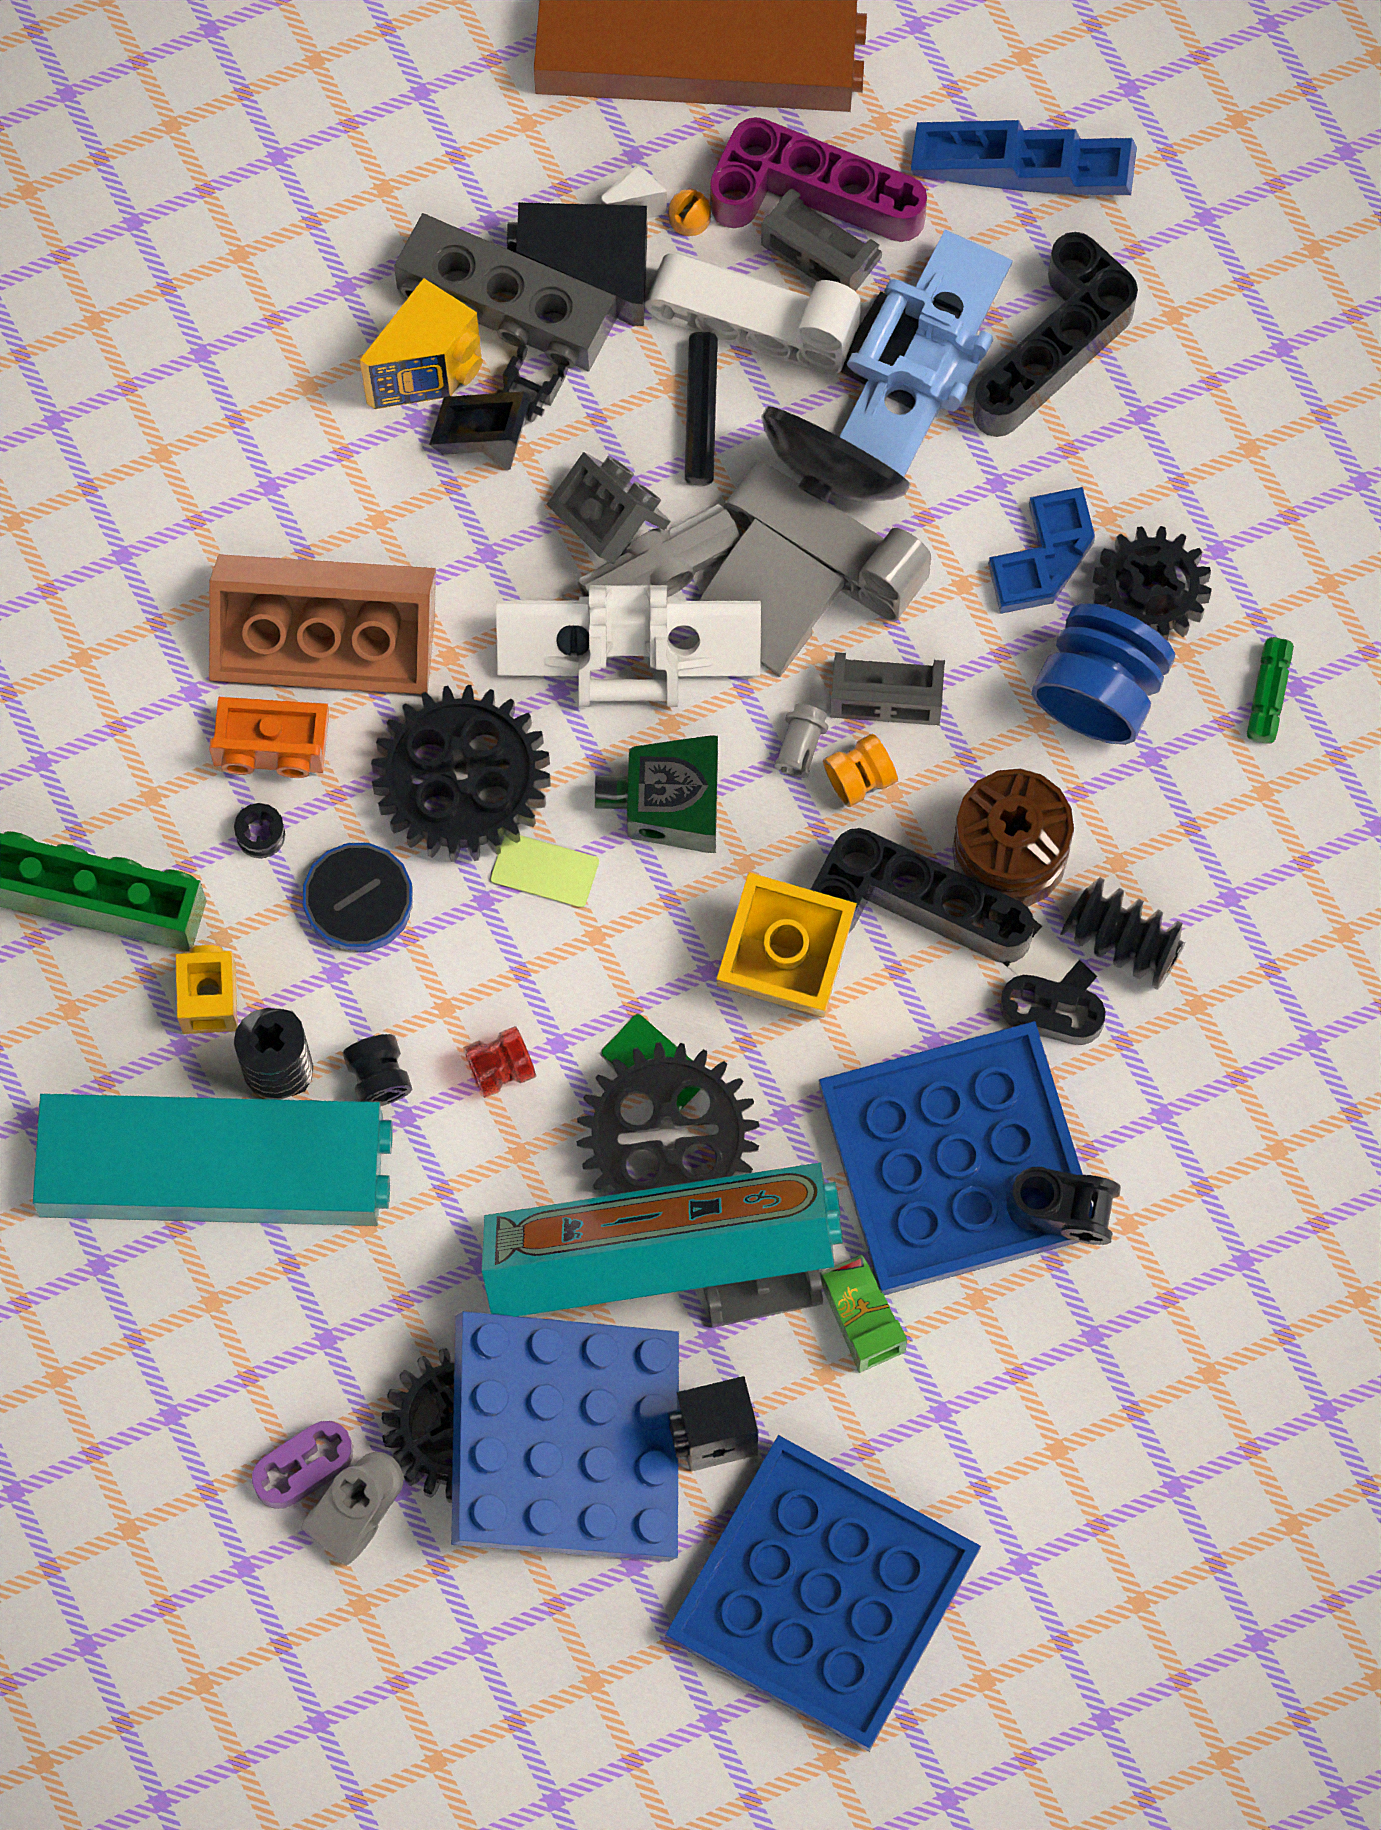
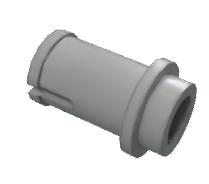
M796 704L794 711L787 713L785 720L789 726L779 757L774 764L777 770H782V773L797 778L808 777L821 734H826L828 730V725L825 723L827 714L824 711L811 705Z

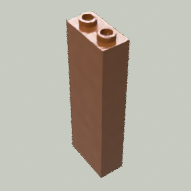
M539 0L534 60L535 94L851 112L852 92L863 93L864 61L854 60L855 45H865L867 13H857L858 0Z

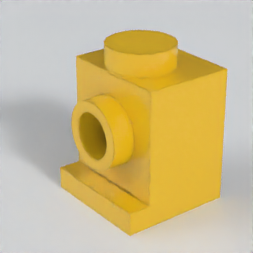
M199 945L190 948L189 953L176 954L177 1019L182 1033L196 1034L236 1031L238 1027L236 963L232 951H223L222 947L216 945ZM206 985H214L219 989L217 995H199V991Z

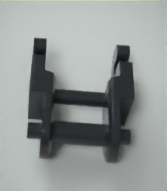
M519 345L517 357L512 356L503 373L504 388L503 390L498 389L496 393L514 392L517 384L537 392L534 401H530L527 411V420L532 423L537 415L543 416L545 411L542 408L543 404L551 406L565 380L568 367L567 364L561 362L557 369L558 374H553L551 380L544 381L542 386L520 376L519 370L526 358L528 348Z

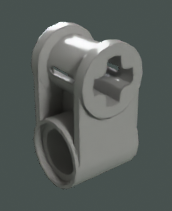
M375 1451L366 1454L355 1466L345 1468L334 1478L324 1496L305 1518L301 1529L345 1566L349 1565L373 1539L378 1530V1524L401 1492L403 1472L400 1465L393 1457L384 1452Z

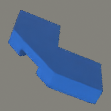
M1083 487L1030 497L1029 508L1039 547L989 557L988 566L1000 614L1053 604L1094 544L1095 534Z

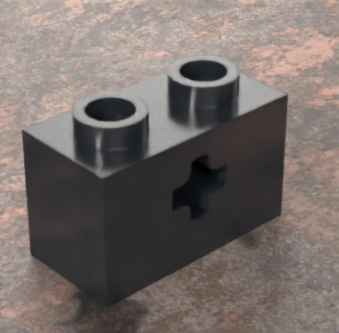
M745 1376L676 1392L677 1410L668 1412L670 1420L668 1425L675 1447L676 1458L687 1456L691 1472L758 1455L759 1431Z

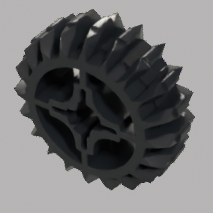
M444 1348L439 1350L440 1366L432 1368L430 1361L425 1356H422L417 1360L420 1372L422 1373L421 1377L417 1378L406 1370L399 1375L402 1384L409 1391L406 1393L397 1389L389 1390L387 1394L388 1401L401 1410L382 1412L381 1419L383 1424L398 1428L384 1434L382 1439L385 1447H401L391 1456L401 1468L412 1463L404 1476L405 1482L409 1486L418 1483L424 1476H427L423 1489L424 1495L432 1498L437 1493L440 1484L446 1485V1500L452 1503L453 1467L441 1465L425 1456L431 1451L438 1454L448 1449L453 1450V1429L447 1432L444 1429L451 1428L446 1404L450 1406L454 1413V1393L447 1386L454 1384V1363L451 1362L448 1349ZM431 1394L436 1402L439 1414L432 1424L424 1428L426 1434L413 1440L412 1425L415 1414L421 1403Z

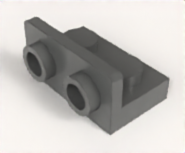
M585 452L582 453L546 504L600 558L612 564L616 562L645 520L662 530H665L671 522L657 508L661 499L638 482L633 484L630 482L634 473L611 456H607L604 462Z

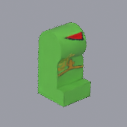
M862 1254L820 1272L823 1290L859 1373L906 1353V1335L898 1319H895L883 1292H880L874 1275Z

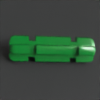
M1269 637L1265 640L1263 646L1262 665H1260L1251 708L1253 712L1251 713L1247 729V737L1255 742L1271 744L1276 740L1280 722L1278 716H1280L1289 675L1288 668L1290 667L1294 649L1293 643L1287 639Z

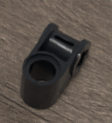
M1031 1167L1023 1170L1016 1177L1007 1198V1211L1011 1220L1024 1229L1064 1236L1085 1244L1106 1245L1112 1241L1113 1233L1108 1229L1113 1199L1120 1196L1121 1186L1113 1180L1099 1176L1076 1175L1044 1167ZM1026 1188L1040 1189L1047 1195L1049 1205L1043 1209L1030 1208L1023 1202L1020 1192ZM1091 1201H1092V1202H1093L1092 1215H1091V1218H1089L1088 1215H1089V1210H1090V1204H1091Z

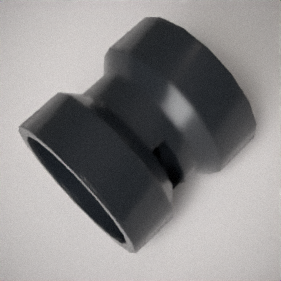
M381 1034L371 1036L353 1043L342 1052L348 1071L354 1073L358 1083L354 1090L358 1102H380V1106H384L404 1098L413 1090L407 1071L400 1069L397 1062L401 1053L395 1035Z

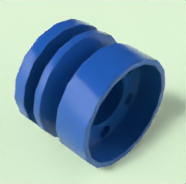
M1081 603L1072 607L1066 619L1065 629L1061 630L1057 637L1056 647L1059 652L1047 657L1032 687L1031 695L1038 706L1052 718L1080 734L1109 744L1126 745L1136 740L1149 714L1151 701L1148 696L1160 691L1164 681L1163 675L1169 673L1176 654L1170 643L1163 636L1135 617L1099 604Z

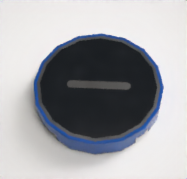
M346 843L326 851L311 866L303 884V908L312 931L327 945L337 949L354 950L355 952H371L390 944L405 929L413 908V886L404 864L389 850L371 843Z

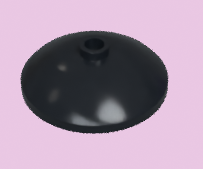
M767 406L761 416L764 431L777 456L793 472L802 477L798 487L804 492L824 502L828 501L831 493L857 502L893 500L906 495L910 487L909 481L874 456L801 417L775 407Z

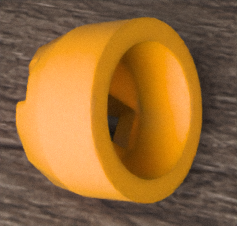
M695 189L681 190L674 195L669 204V223L681 235L696 236L707 229L711 221L709 201L701 192ZM689 202L694 203L684 219L679 216Z

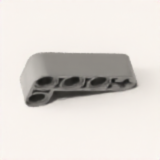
M755 462L723 505L732 519L745 530L748 529L754 519H757L844 579V587L841 589L843 593L877 615L890 621H897L929 578L931 553L918 538L900 528H892L886 537L883 538L830 503L821 501L804 492L798 487L799 483L772 466L763 462Z

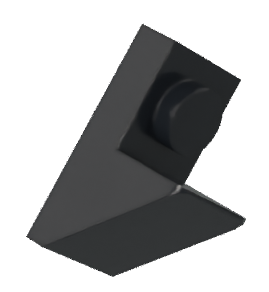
M525 391L444 397L429 445L442 455L483 452L505 470H511L531 396Z

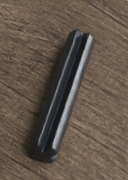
M694 332L689 336L685 481L690 485L706 486L710 485L714 480L718 338L712 332Z

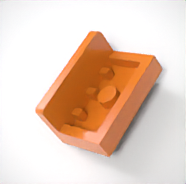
M218 697L214 738H210L209 745L213 765L220 766L225 772L238 775L251 774L254 772V769L276 770L279 775L288 778H305L309 776V772L323 773L329 721L328 704Z

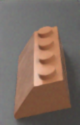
M218 554L209 580V681L409 694L428 693L435 621L436 568Z

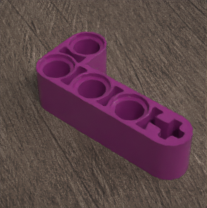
M748 118L736 126L712 174L710 182L711 212L715 220L724 227L740 228L746 226L757 215L767 191L783 197L792 188L801 194L799 199L803 200V204L807 207L890 240L899 242L910 241L917 237L924 229L927 193L920 181L912 176L763 118ZM759 146L767 150V152L754 156L747 154L744 150L748 147ZM807 165L816 171L809 175H801L794 172L793 169L797 166ZM855 184L864 188L865 191L853 195L846 193L841 188L846 185ZM731 190L741 191L746 194L740 200H729L722 195ZM877 195H879V203H876Z

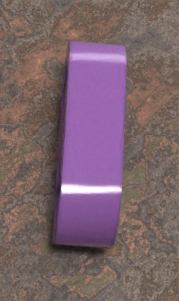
M320 1421L309 1426L265 1455L256 1464L252 1472V1484L258 1498L266 1506L274 1509H285L334 1479L342 1470L349 1467L353 1458V1444L348 1431L333 1421ZM325 1436L329 1442L335 1441L338 1438L342 1441L336 1447L339 1456L336 1460L329 1462L325 1456H321L310 1464H306L305 1460L318 1451L315 1442L318 1438ZM297 1465L300 1466L301 1470L289 1477L290 1490L286 1493L281 1494L276 1488L269 1491L264 1489L270 1482L267 1473L271 1469L277 1468L283 1474Z

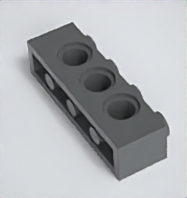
M424 213L421 214L394 265L397 289L407 299L423 278L476 311L478 324L496 331L498 336L505 342L519 347V345H529L545 352L546 356L555 364L559 365L562 362L567 364L568 368L577 366L590 371L617 319L615 295ZM454 270H460L468 274L464 279L455 282L443 278L445 274ZM500 291H509L516 295L515 298L508 302H497L491 299L494 294ZM548 312H558L564 316L557 323H545L539 319Z

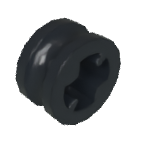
M250 804L243 808L235 819L234 831L237 843L241 850L250 857L259 859L271 857L283 846L286 836L283 820L277 809L269 804ZM259 820V824L262 826L263 820L269 821L271 837L261 842L260 836H257L256 842L251 841L249 824Z

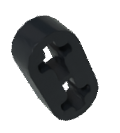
M1023 974L1012 978L1006 983L1001 996L1000 1010L1007 1023L1015 1027L1035 1021L1040 1036L1073 1045H1085L1098 1038L1104 1027L1106 1010L1103 1002L1096 994L1085 989L1034 975ZM1024 990L1034 993V1002L1050 1007V1010L1031 1007L1028 1015L1017 1012L1018 1003L1010 999L1011 997L1021 998ZM1078 1005L1088 1008V1017L1096 1021L1095 1023L1085 1022L1082 1030L1071 1027L1072 1018L1057 1013L1056 1009L1074 1013Z

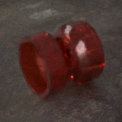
M516 1026L499 1032L497 1039L489 1043L476 1041L463 1047L470 1070L483 1098L500 1092L503 1084L512 1080L523 1083L536 1078L532 1060Z

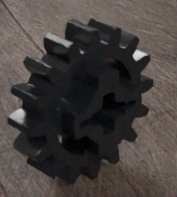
M1143 526L1137 527L1134 541L1130 542L1127 537L1119 534L1116 536L1115 541L1116 552L1106 548L1101 552L1100 563L1103 567H1096L1094 570L1092 582L1099 585V587L1094 589L1093 602L1094 604H1107L1106 607L1117 609L1139 619L1156 630L1167 641L1169 630L1174 629L1176 633L1184 637L1188 634L1190 626L1188 619L1200 623L1205 610L1201 604L1209 603L1212 588L1204 584L1209 582L1211 569L1205 566L1197 567L1201 561L1203 551L1200 548H1196L1187 552L1184 549L1186 535L1180 534L1172 542L1166 539L1165 527L1160 526L1155 537H1148ZM1177 568L1182 571L1186 578L1188 591L1184 589L1185 583L1177 579ZM1116 580L1120 582L1119 587L1127 592L1128 601L1126 604L1117 591ZM1153 581L1160 584H1156L1151 590L1144 587L1149 586Z

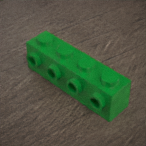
M6 831L0 833V907L187 952L194 946L207 901L201 881L192 875L172 869H167L163 872L142 867L141 864L123 857H111L108 859L91 855L87 851L73 845L58 844L53 846L37 842L33 838L18 832Z

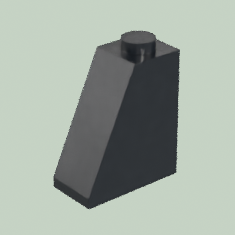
M518 202V222H508L507 224L508 250L615 295L617 319L632 326H644L648 234L647 206Z

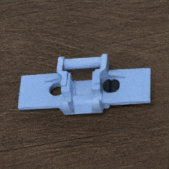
M944 230L916 287L899 280H889L884 290L887 297L858 353H852L847 362V366L853 372L868 379L839 436L840 438L864 450L905 477L934 418L937 417L940 409L956 411L960 407L981 360L985 357L993 342V336L990 333L981 331L978 336V331L1013 260ZM906 307L905 314L919 320L918 329L904 357L900 355L895 364L890 366L878 360ZM895 390H904L912 394L916 403L910 412L898 415L887 409L884 402L885 398Z

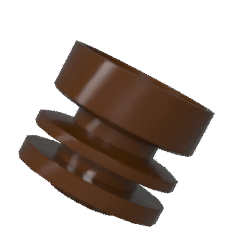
M1021 768L998 770L978 780L963 797L956 818L952 847L955 871L1022 902L1027 907L1047 898L1062 881L1074 833L1072 808L1061 789L1045 776ZM1014 824L1021 825L1023 831L1018 830L1014 837L1005 833V829L1011 830Z

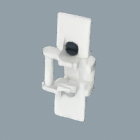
M590 585L589 597H579V601H496L497 675L579 676V707H590V701H667V707H678V676H760L761 601H678V597H667V585ZM683 625L690 626L699 634L697 644L690 649L684 650L674 647L668 640L671 630ZM645 656L650 657V668L666 670L667 679H591V670H601V667L606 668L607 657Z

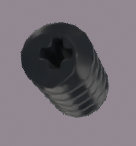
M1099 877L1083 891L1070 912L1060 935H1064L1073 926H1076L1074 943L1078 946H1083L1095 936L1094 955L1102 957L1114 947L1113 965L1118 968H1122L1134 958L1133 976L1137 979H1141L1154 969L1152 987L1158 990L1170 974L1186 942L1180 940L1183 923L1177 921L1166 931L1162 930L1163 912L1158 909L1147 920L1142 919L1143 900L1138 899L1130 907L1124 909L1122 907L1124 890L1118 888L1108 898L1103 897L1105 879Z
M264 1008L253 1011L242 1019L235 1031L234 1047L245 1083L255 1094L265 1099L278 1100L305 1092L312 1080L314 1066L302 1022L295 1013L284 1009Z

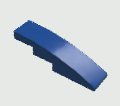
M1019 120L917 122L911 172L913 175L1017 191L1072 195H1131L1137 146L1133 138L1081 139L1076 129L1024 130Z

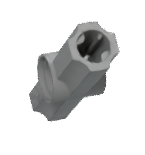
M717 504L670 530H667V528L665 530L655 528L639 536L628 546L626 554L620 556L614 564L610 562L604 564L600 568L577 579L578 588L583 597H589L590 585H667V597L687 586L694 578L696 572L729 555L741 537L727 509Z

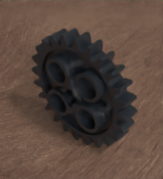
M472 685L466 686L462 699H454L449 686H444L442 701L437 703L427 692L422 693L423 709L420 711L406 703L402 706L406 720L404 724L391 719L387 721L388 732L394 739L377 738V750L385 756L371 761L373 773L383 776L372 781L374 795L386 796L378 802L379 812L381 815L396 813L390 821L391 831L394 834L409 827L406 838L410 848L416 846L423 839L427 840L428 857L433 858L440 847L445 846L448 847L451 862H456L461 848H468L473 860L478 861L480 845L488 844L491 850L498 855L501 853L499 838L503 835L515 843L520 841V832L517 827L518 822L530 827L535 826V815L529 807L545 808L546 796L537 790L551 786L550 773L539 770L550 765L549 752L537 750L544 744L542 731L527 733L532 725L529 713L522 714L515 719L513 718L515 713V702L513 699L510 698L499 708L496 707L495 694L492 689H489L482 700L479 701L474 700ZM480 735H490L498 740L497 744L487 751H478L470 746L471 741ZM427 744H435L443 749L442 754L433 760H423L415 755L419 748ZM502 762H507L510 764L509 768L502 769L498 766ZM466 767L468 778L457 780L455 768ZM416 777L425 779L420 784L413 783V779ZM489 786H499L507 791L506 796L495 803L482 800L479 794ZM436 795H444L453 801L449 808L441 812L430 811L424 805L428 799Z
M658 1042L654 1049V1059L646 1060L642 1052L638 1048H634L633 1059L635 1065L627 1068L621 1061L614 1059L612 1062L617 1077L613 1081L601 1075H597L595 1078L599 1086L604 1090L602 1096L585 1095L583 1098L589 1106L595 1109L594 1116L578 1117L577 1123L592 1129V1136L582 1138L576 1142L577 1147L593 1149L594 1156L582 1164L583 1170L600 1168L603 1173L593 1184L595 1190L611 1185L615 1189L612 1195L730 1177L733 1176L735 1171L743 1174L752 1173L753 1168L743 1161L741 1156L742 1153H752L759 1150V1145L744 1138L746 1132L753 1131L759 1128L760 1125L759 1121L743 1119L742 1113L754 1105L753 1098L736 1099L734 1094L740 1089L744 1081L741 1078L734 1079L728 1083L722 1080L727 1068L725 1061L716 1065L712 1070L705 1067L707 1050L703 1049L694 1061L686 1060L684 1043L678 1045L674 1057H666L661 1042ZM691 1087L703 1090L708 1095L710 1101L707 1113L697 1119H689L683 1116L677 1108V1099L680 1093ZM635 1093L647 1096L654 1106L651 1118L646 1123L640 1125H632L626 1122L621 1115V1105L624 1099ZM672 1119L674 1128L678 1129L715 1124L719 1128L718 1133L715 1135L680 1137L676 1139L675 1149L664 1150V1145L660 1140L624 1145L618 1142L620 1134L658 1131L661 1129V1120ZM697 1143L709 1146L716 1156L715 1166L709 1173L704 1175H694L688 1172L683 1164V1155L686 1149ZM641 1149L653 1152L658 1157L660 1163L656 1176L645 1182L633 1179L627 1171V1161L630 1155Z

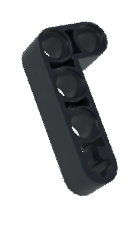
M1065 233L1056 240L1052 247L1048 279L1050 286L1065 302L988 371L977 384L973 408L974 423L980 431L989 436H1006L1018 428L1124 331L1133 319L1138 293L1136 280L1128 270L1085 233ZM1067 260H1077L1083 263L1085 268L1077 271L1069 270L1062 263ZM1105 295H1115L1121 298L1124 303L1111 306L1102 302L1100 298ZM1068 329H1077L1083 332L1086 337L1077 341L1070 340L1062 332ZM1037 363L1045 366L1049 372L1043 375H1033L1027 372L1024 367L1028 364ZM1009 397L1008 406H1005L1003 402Z
M862 828L849 829L837 838L810 889L857 903L849 933L855 927L869 901L1001 963H1012L1023 958L1029 951L1035 925L1033 914L1022 902ZM851 852H861L866 854L872 862L863 869H854L847 866L843 858ZM909 875L918 879L922 886L915 892L905 893L895 888L893 881L900 876ZM951 899H961L970 905L972 911L965 916L956 917L946 912L943 905ZM982 911H986L989 913L988 919L985 918L983 928H979ZM1008 924L1016 926L1017 931L1012 932L1008 939L999 935V930L1003 931Z

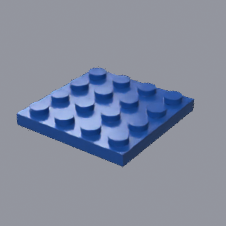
M1035 1021L819 1079V1089L880 1292H883L884 1295L1079 1243L1064 1236L1024 1229L1011 1220L1007 1211V1198L1016 1177L1025 1169L1044 1167L1051 1170L1083 1175ZM1026 1188L1020 1192L1023 1202L1030 1208L1043 1209L1049 1205L1047 1195L1040 1189ZM1092 1202L1090 1204V1210L1088 1215L1089 1218H1091L1092 1215Z
M466 1311L456 1315L451 1545L668 1562L678 1558V1458H676L675 1447L668 1425L670 1424L668 1412L677 1410L676 1392H679V1331L519 1316L513 1317Z
M778 1435L666 1632L665 1639L870 1752L980 1552L981 1546Z

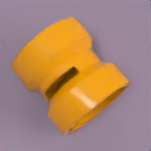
M869 734L858 740L855 749L847 753L837 751L823 759L826 774L838 797L847 807L863 801L866 792L873 788L885 789L898 782L894 764L885 747L874 734Z

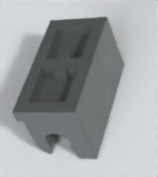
M791 188L772 212L761 222V246L817 282L821 280L839 282L856 292L882 258V251L878 249L880 245L872 239L866 243L860 241L803 204V200L799 199L801 194Z
M835 652L830 718L940 726L945 660L934 659L933 666L849 660L846 659V653Z
M819 1270L703 1288L712 1328L823 1305L821 1291L823 1287Z

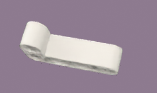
M666 254L661 261L644 305L650 314L665 322L695 332H712L716 334L719 340L819 373L835 375L842 370L859 326L861 299L854 290L839 282L830 280L818 281L814 286L811 297L691 257L680 254Z

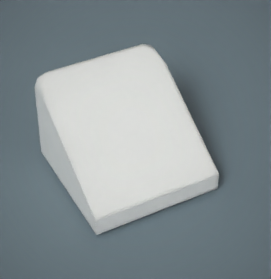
M638 165L601 196V204L647 206V218L663 215L667 211V192L644 168Z

